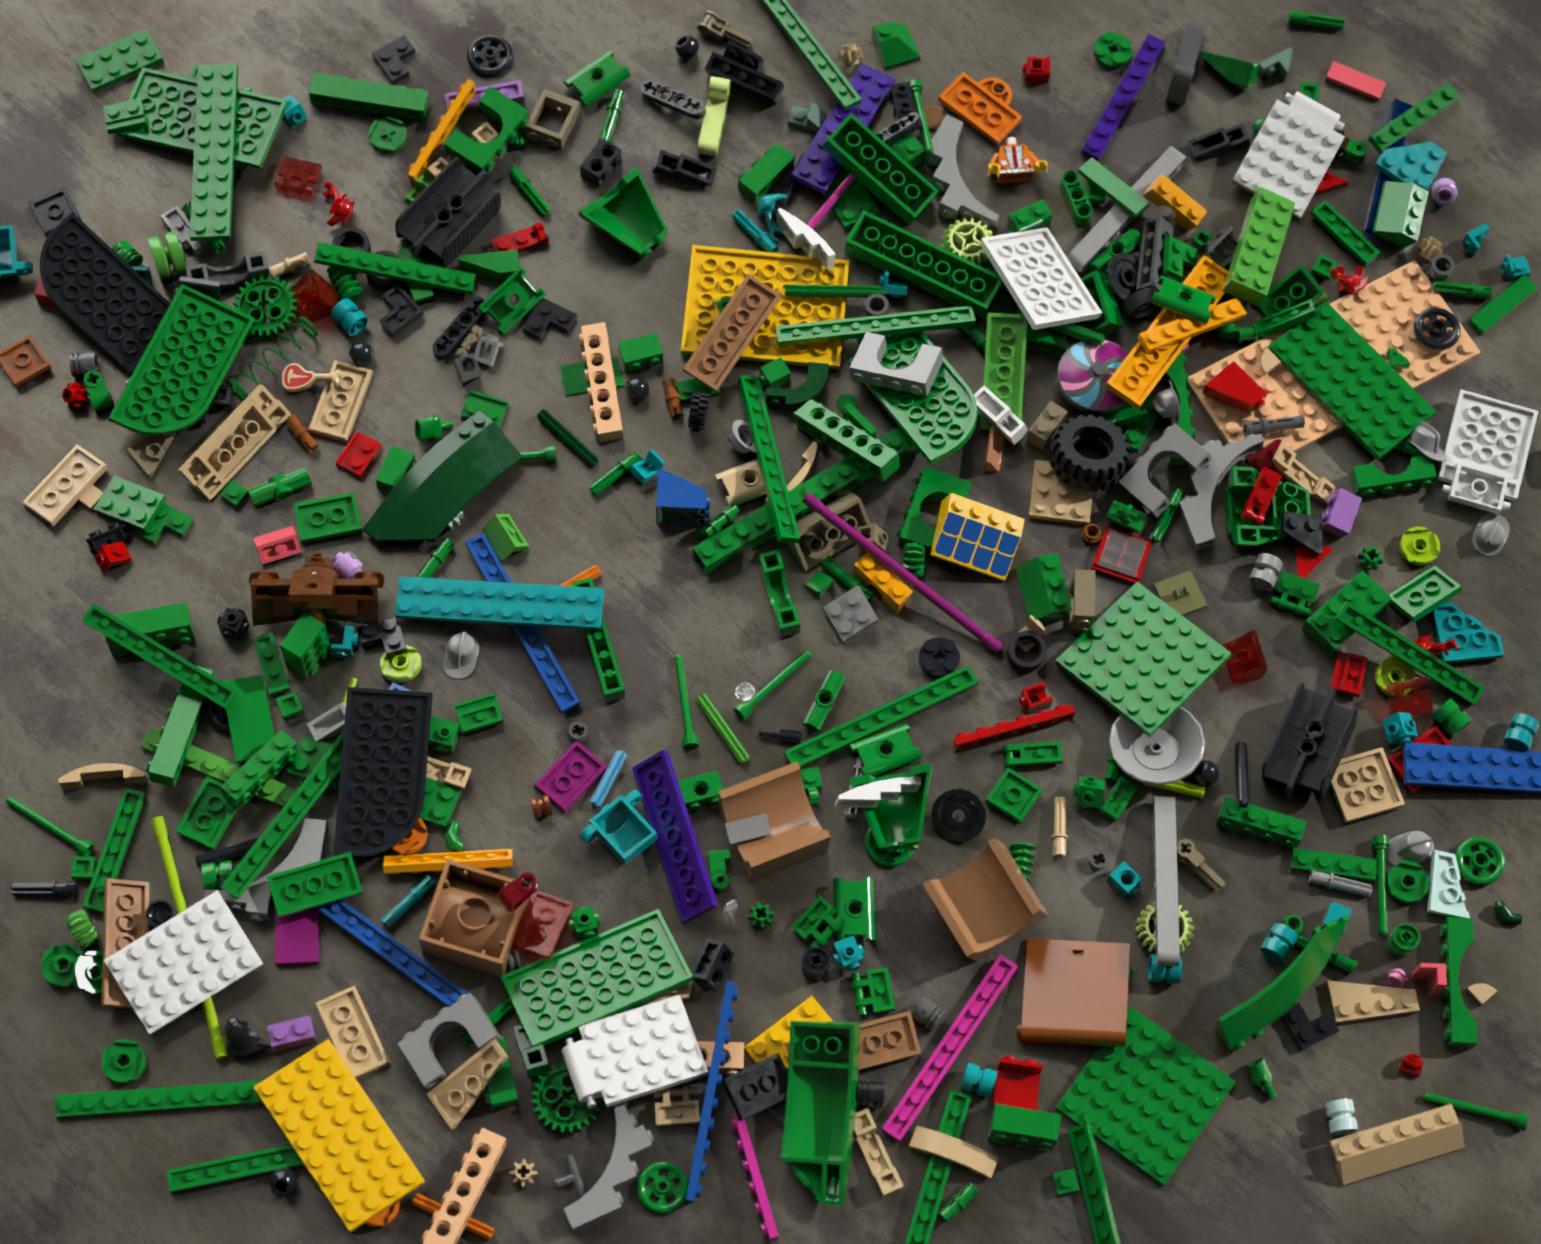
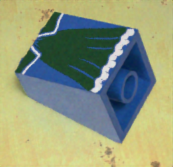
M658 469L656 523L704 525L705 518H709L710 497H706L707 490L666 470Z

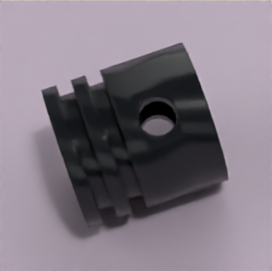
M858 1080L856 1106L862 1105V1107H865L867 1105L869 1108H883L885 1083L869 1081V1083L863 1081L861 1083V1080Z

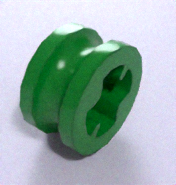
M1205 230L1197 231L1193 239L1194 247L1203 250L1212 240L1211 234ZM1199 237H1202L1203 240H1206L1205 243H1203L1202 240H1199Z

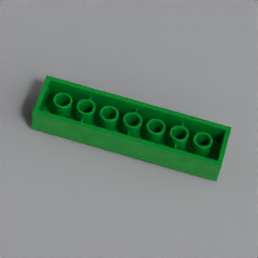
M864 210L845 241V253L882 271L889 270V274L957 307L972 305L974 315L984 320L1003 286V281L999 275Z

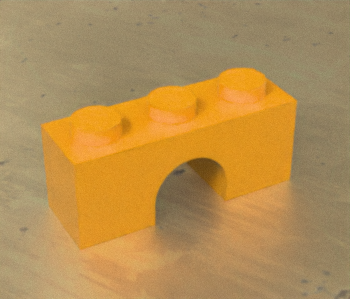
M1163 174L1153 180L1144 193V196L1157 207L1164 205L1171 208L1176 214L1173 220L1187 232L1198 226L1207 213V210Z
M868 552L854 564L853 575L860 579L865 586L868 587L870 584L875 586L882 594V601L895 613L898 614L911 601L913 591Z

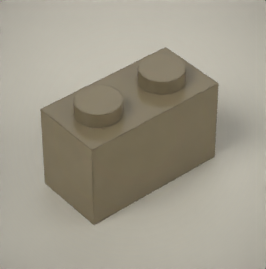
M1050 401L1029 429L1026 441L1043 451L1056 434V431H1058L1059 426L1065 422L1068 411Z

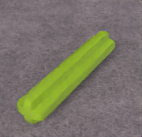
M1180 780L1162 785L1143 782L1146 786L1203 798L1205 793L1204 786Z

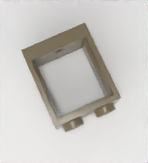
M544 89L529 118V122L526 124V136L534 141L544 142L550 147L562 149L580 113V102ZM544 106L568 115L559 134L535 125Z
M1075 569L1070 582V604L1072 608L1069 615L1070 631L1084 633L1089 627H1092L1095 619V570Z

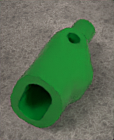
M436 415L415 420L414 424L415 435L419 441L439 439L442 430L453 428L451 420L441 422L440 417Z
M1260 1058L1251 1062L1248 1065L1252 1074L1251 1081L1260 1088H1264L1268 1100L1276 1098L1271 1084L1272 1073L1265 1059Z

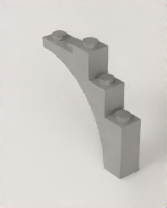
M946 114L931 140L934 152L931 155L925 152L924 158L929 164L938 166L932 178V185L940 192H945L940 201L938 212L944 217L954 220L957 219L959 214L966 218V220L973 218L974 222L981 221V226L987 225V229L994 231L998 224L999 215L986 208L972 195L959 173L956 161V145L961 136L964 122Z
M1251 434L1246 436L1244 440L1238 442L1230 441L1225 446H1222L1220 440H1210L1202 445L1210 453L1213 460L1200 473H1197L1195 470L1190 473V483L1195 496H1186L1182 501H1179V510L1195 551L1215 545V534L1211 524V506L1217 487L1231 467L1249 454L1263 448L1264 440L1261 434Z
M305 818L301 834L285 860L272 872L252 882L238 900L226 891L218 890L226 905L236 911H242L245 908L247 917H250L253 921L269 920L273 897L267 876L323 860L328 831L327 821ZM205 890L204 898L217 890Z
M627 1101L612 1105L616 1121V1140L611 1159L603 1175L583 1197L564 1208V1214L573 1233L622 1211L621 1204L624 1203L620 1192H615L614 1190L637 1180L636 1173L639 1170L635 1161H630V1159L652 1150L654 1138L650 1130H645L643 1125L637 1128L634 1127L637 1125L634 1115L632 1113L628 1114L626 1106H628Z

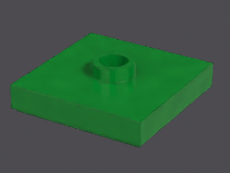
M1007 767L986 798L985 803L1018 824H1021L1043 789Z

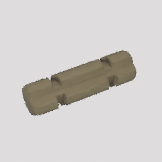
M477 325L473 326L470 331L471 333L467 335L461 344V348L457 350L455 355L465 351L470 353L478 342L477 339L482 336L483 329Z

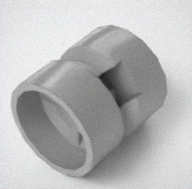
M1268 553L1259 554L1254 565L1255 568L1248 579L1249 583L1259 590L1272 591L1277 581L1276 576L1279 575L1283 562L1274 555Z

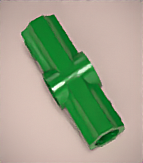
M1130 229L1118 240L1111 242L1109 248L1090 263L1089 267L1092 272L1095 270L1106 274L1105 271L1108 269L1107 264L1110 262V258L1116 255L1113 252L1128 254L1142 243L1140 233L1136 229Z
M302 468L287 475H274L269 478L268 482L248 489L254 507L274 499L277 501L285 500L292 495V492L312 485L306 468Z
M829 670L803 722V725L808 730L819 732L828 713L833 708V703L846 679L840 672ZM826 698L829 700V703L822 704L819 700Z

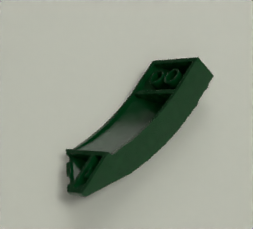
M479 410L440 440L405 474L364 526L363 532L376 542H385L386 540H398V542L427 540V542H435V539L480 492L521 461L523 456L496 423Z

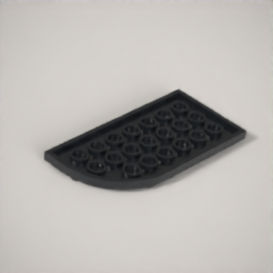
M71 212L51 231L42 247L39 265L43 287L51 301L129 375H132L171 303Z
M348 687L334 856L351 852L352 857H367L381 854L401 843L416 826L421 816L425 799L432 692Z

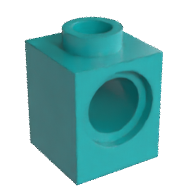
M1123 861L1109 875L1107 882L1125 899L1129 894L1134 896L1140 890L1139 884L1142 878ZM1121 878L1129 879L1131 884H1123Z

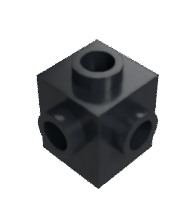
M226 607L225 612L221 613L218 617L217 624L221 634L228 639L241 641L243 634H246L249 628L245 612L239 608L231 609Z

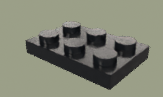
M779 1053L721 1080L739 1121L787 1098L788 1072Z

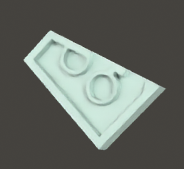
M1438 850L1432 852L1427 912L1454 918H1470L1464 903L1466 900L1464 892L1462 893L1459 882L1461 877L1455 854Z

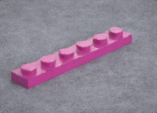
M733 1111V1118L730 1119L733 1132L737 1131L739 1139L736 1140L739 1153L743 1152L745 1160L742 1161L745 1174L749 1173L751 1181L748 1182L751 1195H756L757 1203H754L757 1216H762L764 1224L760 1226L763 1237H768L769 1243L777 1241L779 1237L745 1119L739 1121L736 1112Z

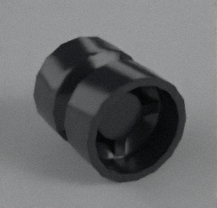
M164 900L152 902L146 910V918L152 930L176 916L172 905Z
M811 947L804 953L801 972L807 980L815 982L826 977L830 966L828 952L821 947Z

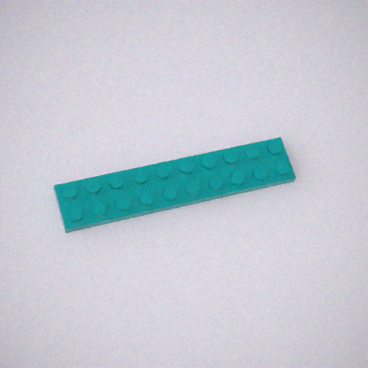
M399 576L394 616L395 618L601 630L605 589Z

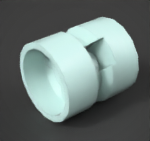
M1339 1099L1325 1103L1326 1115L1331 1118L1328 1124L1330 1135H1347L1358 1131L1357 1120L1351 1116L1355 1112L1352 1099Z

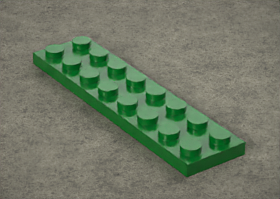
M303 735L298 746V754L288 768V775L305 780L332 744L320 740L316 742L314 738ZM340 771L327 786L328 789L339 792ZM426 777L424 806L420 816L422 821L446 829L460 797L461 789Z

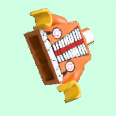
M1015 137L1006 138V146H1000L999 152L993 155L988 164V176L996 174V183L1033 181L1035 170L1036 174H1040V171L1048 172L1047 162L1040 161L1032 151L1028 150L1027 145H1017Z

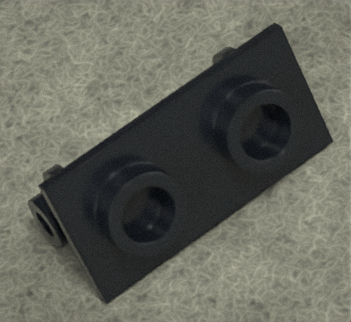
M727 42L724 57L758 71L759 65H763L764 59L761 55H757L752 51L748 52L745 47L737 42Z
M117 522L108 526L109 530L101 533L100 530L88 534L89 538L86 541L91 540L92 542L91 545H88L91 553H97L102 545L108 544L107 540L111 539L112 543L126 542L130 538L128 531H123L122 529L126 525H120Z

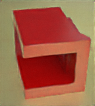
M1051 56L1045 58L1027 57L1026 63L1022 65V74H1025V82L1048 83Z
M1045 681L1022 689L1021 697H1019L1022 709L1026 708L1027 712L1031 713L1051 707L1053 698L1046 695L1045 689L1047 684ZM1036 696L1038 702L1032 704L1030 698Z

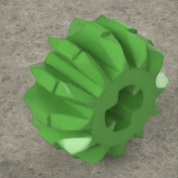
M75 911L66 918L65 923L80 947L90 946L99 939V933L85 911Z

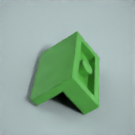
M509 513L495 514L482 528V532L500 561H505L513 552L524 551L529 546Z

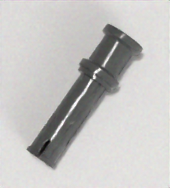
M1303 415L1269 420L1263 417L1256 421L1244 420L1242 428L1245 437L1251 434H1261L1263 436L1272 431L1304 428L1305 419Z

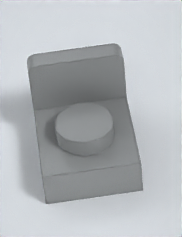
M487 334V337H479L474 353L476 361L493 366L498 349L503 347L504 343L499 342L498 337Z

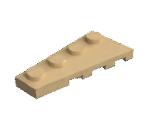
M1337 981L1326 982L1335 1024L1417 1013L1420 1011L1414 989Z
M492 1039L427 1093L451 1129L456 1128L508 1058L496 1039Z

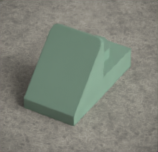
M1290 47L1259 63L1257 76L1261 79L1277 72L1280 78L1285 81L1293 49Z
M811 103L810 109L792 105L787 125L818 133L829 115L815 103Z

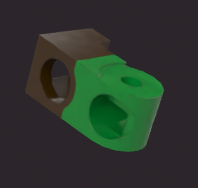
M1337 130L1339 134L1344 136V131ZM1345 137L1335 156L1352 163H1360L1364 159L1368 148L1362 141H1354Z

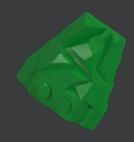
M1231 467L1228 478L1229 486L1225 490L1227 532L1232 534V540L1239 546H1258L1285 538L1286 536L1281 534V514L1283 512L1311 515L1309 490L1287 481L1284 483L1280 481L1265 514L1264 522L1261 526L1253 524V521L1241 518V514L1258 478V470L1252 467ZM1253 507V513L1256 514L1258 509Z

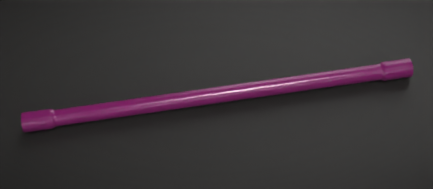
M810 492L801 501L973 634L995 654L1004 645L828 509Z

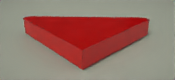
M1326 171L1314 195L1347 186L1349 181L1333 176V173Z
M1296 546L1294 549L1296 575L1305 579L1332 552L1333 546H1322V554L1319 556H1315L1313 551L1306 546Z

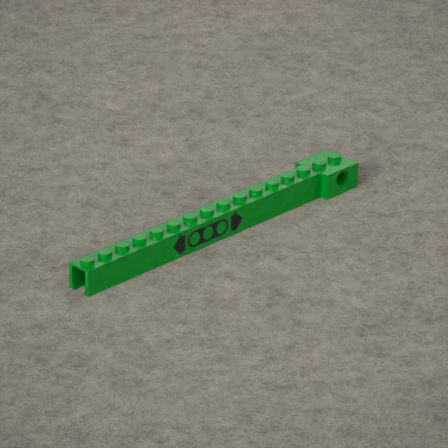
M977 409V413H978V414H977V423H976V425L979 424L980 417H981V413H980V411H979L978 409ZM900 427L879 438L884 445L894 448L898 452L899 462L919 451ZM847 458L841 460L788 491L796 522L814 512L801 502L808 492L826 505L875 476ZM769 503L693 547L692 557L695 562L701 559L704 564L702 572L705 576L777 535Z

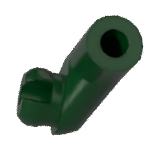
M1497 900L1494 903V912L1501 922L1521 925L1522 914L1511 913L1503 900Z

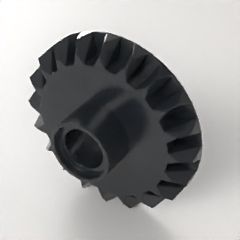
M1118 253L1110 258V262L1107 264L1108 269L1105 271L1108 274L1106 279L1110 281L1108 287H1112L1113 293L1117 294V298L1122 299L1124 302L1129 296L1138 291L1136 287L1139 261L1128 253Z
M953 788L943 792L935 800L931 812L932 822L936 830L946 839L955 842H965L978 836L984 828L986 809L978 795L963 788ZM955 810L963 811L965 816L958 817L955 814Z

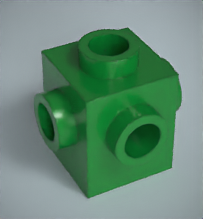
M1091 776L1079 777L1078 784L1074 783L1072 796H1076V804L1084 808H1101L1105 791L1104 781L1097 780Z
M583 906L575 909V912H571L572 919L568 920L571 933H576L577 940L589 939L598 934L597 926H600L601 923L598 913H594L592 907L587 908Z

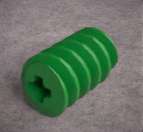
M329 266L326 272L340 300L349 298L354 304L361 299L360 294H362L363 289L359 287L360 282L356 280L357 276L353 274L354 271Z
M1024 842L1011 844L1009 846L1010 854L1024 876L1031 874L1032 870L1027 868V866H1033L1034 863L1028 860V858L1035 857V854L1030 852V850H1036V846ZM1025 876L1026 880H1027L1028 882H1030V881H1031V878L1028 877V876Z

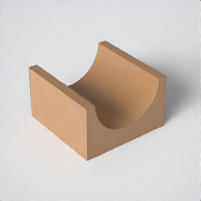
M798 762L718 792L717 808L724 823L763 813L767 814L771 834L733 843L749 883L828 852L830 835L827 829H822L811 809L802 783Z
M996 838L988 841L986 849L965 866L944 877L928 880L923 883L968 958L975 961L981 960L1049 916L1005 844Z
M447 859L419 937L422 953L499 977L506 974L507 961L514 934L525 907L529 906L531 897L524 901L516 910L508 912L496 897V894L501 888L515 879ZM523 883L524 886L530 888L529 883Z

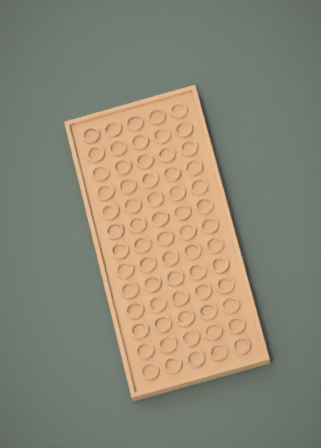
M1415 260L1367 284L1363 290L1357 292L1354 296L1350 293L1329 304L1387 363V349H1395L1409 360L1410 367L1408 369L1394 370L1414 390L1478 357L1481 353L1461 324L1459 340L1449 349L1441 351L1432 350L1423 346L1417 340L1413 328L1414 321L1420 312L1432 307L1443 308L1451 313L1452 311L1439 293L1433 290L1432 283ZM1437 316V319L1445 322L1446 318ZM1425 318L1423 321L1426 325L1431 322L1429 318ZM1447 327L1446 333L1452 334L1453 329L1451 327ZM1291 328L1279 331L1272 336H1267L1188 377V388L1226 444L1230 441L1238 442L1244 440L1245 436L1242 428L1244 420L1256 421L1263 417L1269 420L1304 416V428L1272 431L1262 436L1264 440L1263 447L1276 439H1280L1281 443H1284L1294 453L1344 427L1282 363L1267 375L1262 373L1260 360L1263 352ZM1427 331L1423 332L1426 338L1431 337ZM1443 337L1436 339L1437 343L1445 342ZM1234 361L1267 393L1266 404L1259 411L1255 409L1251 414L1206 397L1202 393L1205 384ZM1245 458L1239 461L1242 467H1248L1244 460Z

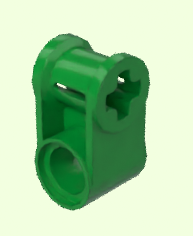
M95 370L87 372L84 375V383L95 412L113 406V399L104 383L102 375Z

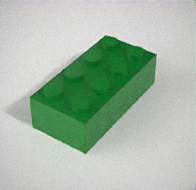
M1362 570L1307 619L1301 630L1331 658L1358 634L1335 620L1345 601L1350 602L1375 618L1388 606L1392 598Z
M186 602L113 615L166 648L172 644L185 645L195 640L192 617ZM105 636L112 655L124 656L131 652Z

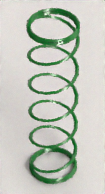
M300 316L298 318L299 324L290 325V332L294 341L285 336L277 337L276 342L280 353L270 348L263 350V357L267 366L258 361H251L249 363L254 379L246 374L237 373L236 381L230 380L228 382L229 386H232L233 392L239 398L245 400L248 394L238 383V375H244L257 385L260 384L251 369L252 362L259 363L275 374L265 358L264 352L266 350L277 353L289 362L278 344L280 337L291 341L302 350L292 333L291 328L293 325L302 327L312 337L318 336L316 328L309 320ZM302 321H304V322L312 329V331H313L314 333H312V332L304 325V323H303Z

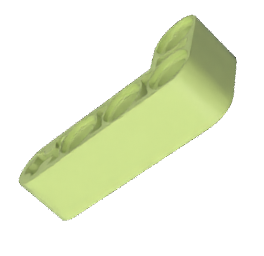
M712 76L710 78L706 115L703 119L697 148L698 154L717 157L730 95L729 79Z

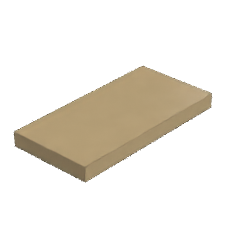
M334 360L330 373L337 369L343 373L342 377L339 378L340 384L335 386L333 382L326 381L308 429L309 433L348 443L371 381L373 370Z
M76 444L27 496L22 504L54 527L79 500L82 494L108 469V466Z
M355 985L315 1003L334 1048L356 1079L390 1064Z

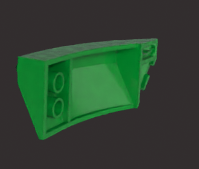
M1347 915L1337 921L1333 920L1324 924L1323 927L1325 929L1321 930L1319 926L1314 928L1305 949L1274 982L1256 996L1218 1019L1215 1031L1229 1052L1233 1049L1237 1052L1247 1045L1245 1042L1253 1038V1040H1256L1265 1034L1264 1030L1280 1019L1308 991L1326 967L1349 918Z
M790 1021L788 1088L780 1158L795 1172L794 1174L816 1196L815 1198L821 1204L843 1206L845 1200L857 1103L860 1023Z

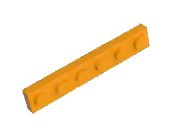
M468 79L465 84L460 86L456 99L450 102L447 113L439 119L435 132L432 131L430 133L428 143L420 149L418 159L410 165L408 169L410 182L415 184L419 176L430 166L476 93V85L472 80Z
M1235 298L1208 308L1211 315L1207 324L1189 317H1183L1142 332L1137 338L1148 354L1242 319L1247 313L1239 300Z
M512 849L390 855L384 856L383 863L384 873L393 875L400 874L401 872H442L447 859L482 870L491 867L504 869L513 866Z

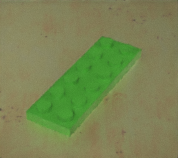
M988 313L983 386L987 387L1005 403L1012 413L1022 421L1027 319L1024 314ZM982 414L981 431H990V427L994 425Z

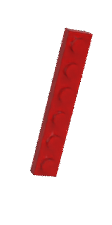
M1063 704L1048 712L1041 710L1030 717L1026 715L1020 716L1012 722L1001 721L994 727L988 728L983 726L976 729V732L957 734L952 745L954 751L957 752L1072 720L1075 710L1073 705L1066 706Z

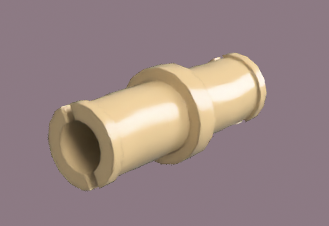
M303 252L290 259L288 257L285 258V261L269 267L273 279L288 272H295V269L310 264L306 252Z

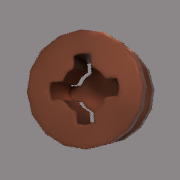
M543 795L539 799L531 798L535 819L540 818L541 815H552L548 795Z

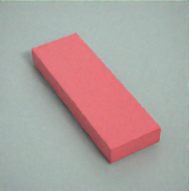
M1334 61L1325 79L1376 101H1379L1386 85L1383 81Z

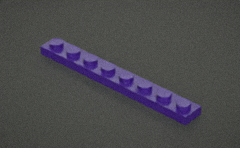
M1148 34L1085 143L1081 154L1096 161L1100 160L1164 48L1165 41Z

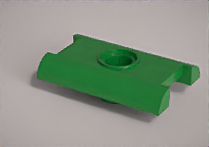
M608 50L563 81L568 89L574 86L582 95L580 97L581 103L588 107L631 77V73L626 66L622 68L613 58V52Z
M522 267L518 268L478 307L483 314L487 312L499 325L497 330L502 334H506L546 295L542 288L536 290L525 279L524 275L527 272ZM510 295L515 296L517 299L515 306L509 303Z
M1160 276L1158 284L1162 286L1159 292L1155 291L1151 303L1207 324L1211 312L1208 311L1209 305H1214L1217 296Z
M907 723L848 745L851 752H858L864 765V768L861 769L862 776L870 774L874 777L922 758L920 748H914L908 735L910 727ZM886 749L890 752V754L884 755L880 752V750Z
M843 877L833 879L834 909L837 910L834 913V919L839 913L845 918V921L840 925L841 928L838 931L835 930V942L845 939V936H866V941H876L873 878L864 877V881L843 882ZM856 907L860 913L852 914L849 912V908Z

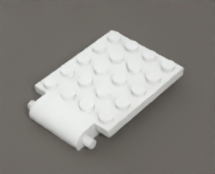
M1296 91L1294 96L1286 93L1284 100L1289 102V105L1278 99L1276 100L1232 182L1253 194L1262 187L1294 201L1295 206L1292 215L1300 219L1345 136L1334 131V128L1341 131L1345 124L1338 121L1341 116L1340 114Z
M1461 389L1458 394L1444 450L1447 459L1441 462L1437 478L1439 481L1451 484L1450 486L1444 484L1441 492L1448 494L1447 500L1495 514H1500L1501 509L1509 511L1511 503L1505 502L1504 499L1516 502L1538 411Z
M680 995L579 1027L583 1040L574 1042L573 1038H568L565 1040L566 1046L561 1050L579 1103L586 1102L588 1108H593L597 1105L596 1098L603 1097L606 1106L609 1107L708 1075L707 1066Z

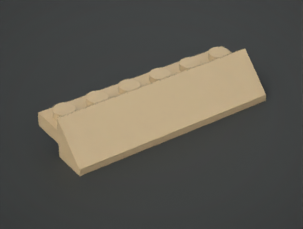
M259 384L178 471L188 481L187 484L206 499L211 500L288 419L291 413L280 400L275 399L264 385Z
M1452 1104L1329 1142L1342 1186L1465 1148L1462 1122L1459 1123Z

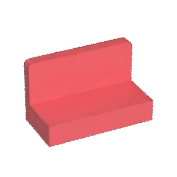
M293 526L253 538L262 565L302 552Z
M1420 963L1411 973V979H1427L1428 996H1437L1447 985L1446 964Z

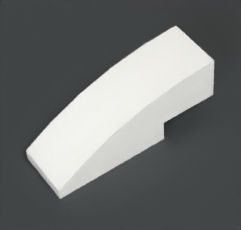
M983 386L974 394L977 409L1013 445L1029 432L1026 424L1014 415L1011 409L987 387Z
M342 702L307 723L316 742L328 739L344 731L346 704Z

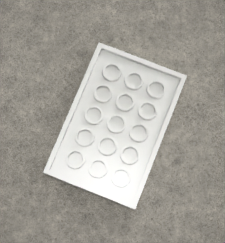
M1048 228L981 239L979 244L1033 330L1100 318L1101 310Z
M218 890L104 960L150 1035L263 965V962Z

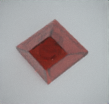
M313 269L305 273L292 286V292H295L297 296L295 299L298 301V305L295 306L298 309V312L295 313L297 319L302 316L312 322L330 316L332 309L340 302L335 288Z

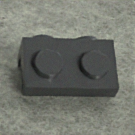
M1232 226L1228 230L1223 229L1216 236L1217 240L1214 243L1210 241L1203 249L1206 251L1204 253L1205 256L1223 268L1232 261L1238 238L1232 234L1234 230Z

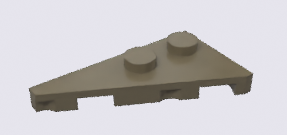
M176 433L160 436L143 434L127 445L125 449L148 478H151Z

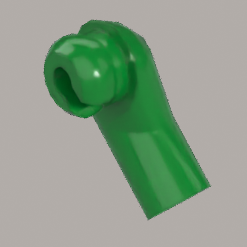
M451 821L444 839L449 849L459 852L464 846L457 836L461 824Z

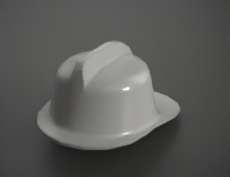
M1169 380V388L1156 395V398L1153 400V406L1161 417L1179 420L1180 406L1171 380Z
M743 420L734 421L732 433L727 439L728 442L740 453H748L750 451L756 453L749 424Z
M1420 422V426L1406 438L1409 443L1432 460L1445 461L1447 459L1445 451L1439 446L1440 433L1429 424Z
M1487 513L1483 515L1472 536V544L1475 550L1485 556H1493L1499 553L1510 531L1507 520L1500 514Z
M462 632L453 635L449 639L443 657V668L449 677L463 679L473 672L480 647L478 639L474 635Z
M1411 831L1390 839L1385 854L1388 861L1394 866L1403 861H1412L1419 864L1432 857L1434 844L1432 838L1424 832Z

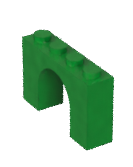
M491 86L479 99V107L481 111L501 124L502 131L499 136L490 142L481 143L470 139L455 129L444 143L445 153L453 158L458 157L462 164L478 174L482 170L486 172L493 170L496 160L504 156L508 145L516 141L519 131L525 129L526 124L529 122L527 109Z
M925 467L924 472L918 475L916 484L919 486L917 491H912L910 502H912L911 508L907 507L903 516V519L906 520L905 524L899 527L897 537H900L898 545L905 546L906 543L923 544L925 554L931 555L936 529L928 526L922 520L920 515L921 507L933 500H943L951 493L967 498L972 482Z

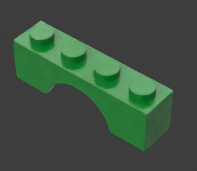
M1424 455L1411 457L1406 471L1398 475L1385 474L1371 463L1353 466L1349 476L1354 494L1356 496L1368 497L1379 492L1387 494L1399 489L1407 491L1412 487L1420 486V488H1426L1433 484L1437 474L1433 460Z
M779 550L759 554L758 565L779 637L800 633V619L788 591L784 565Z

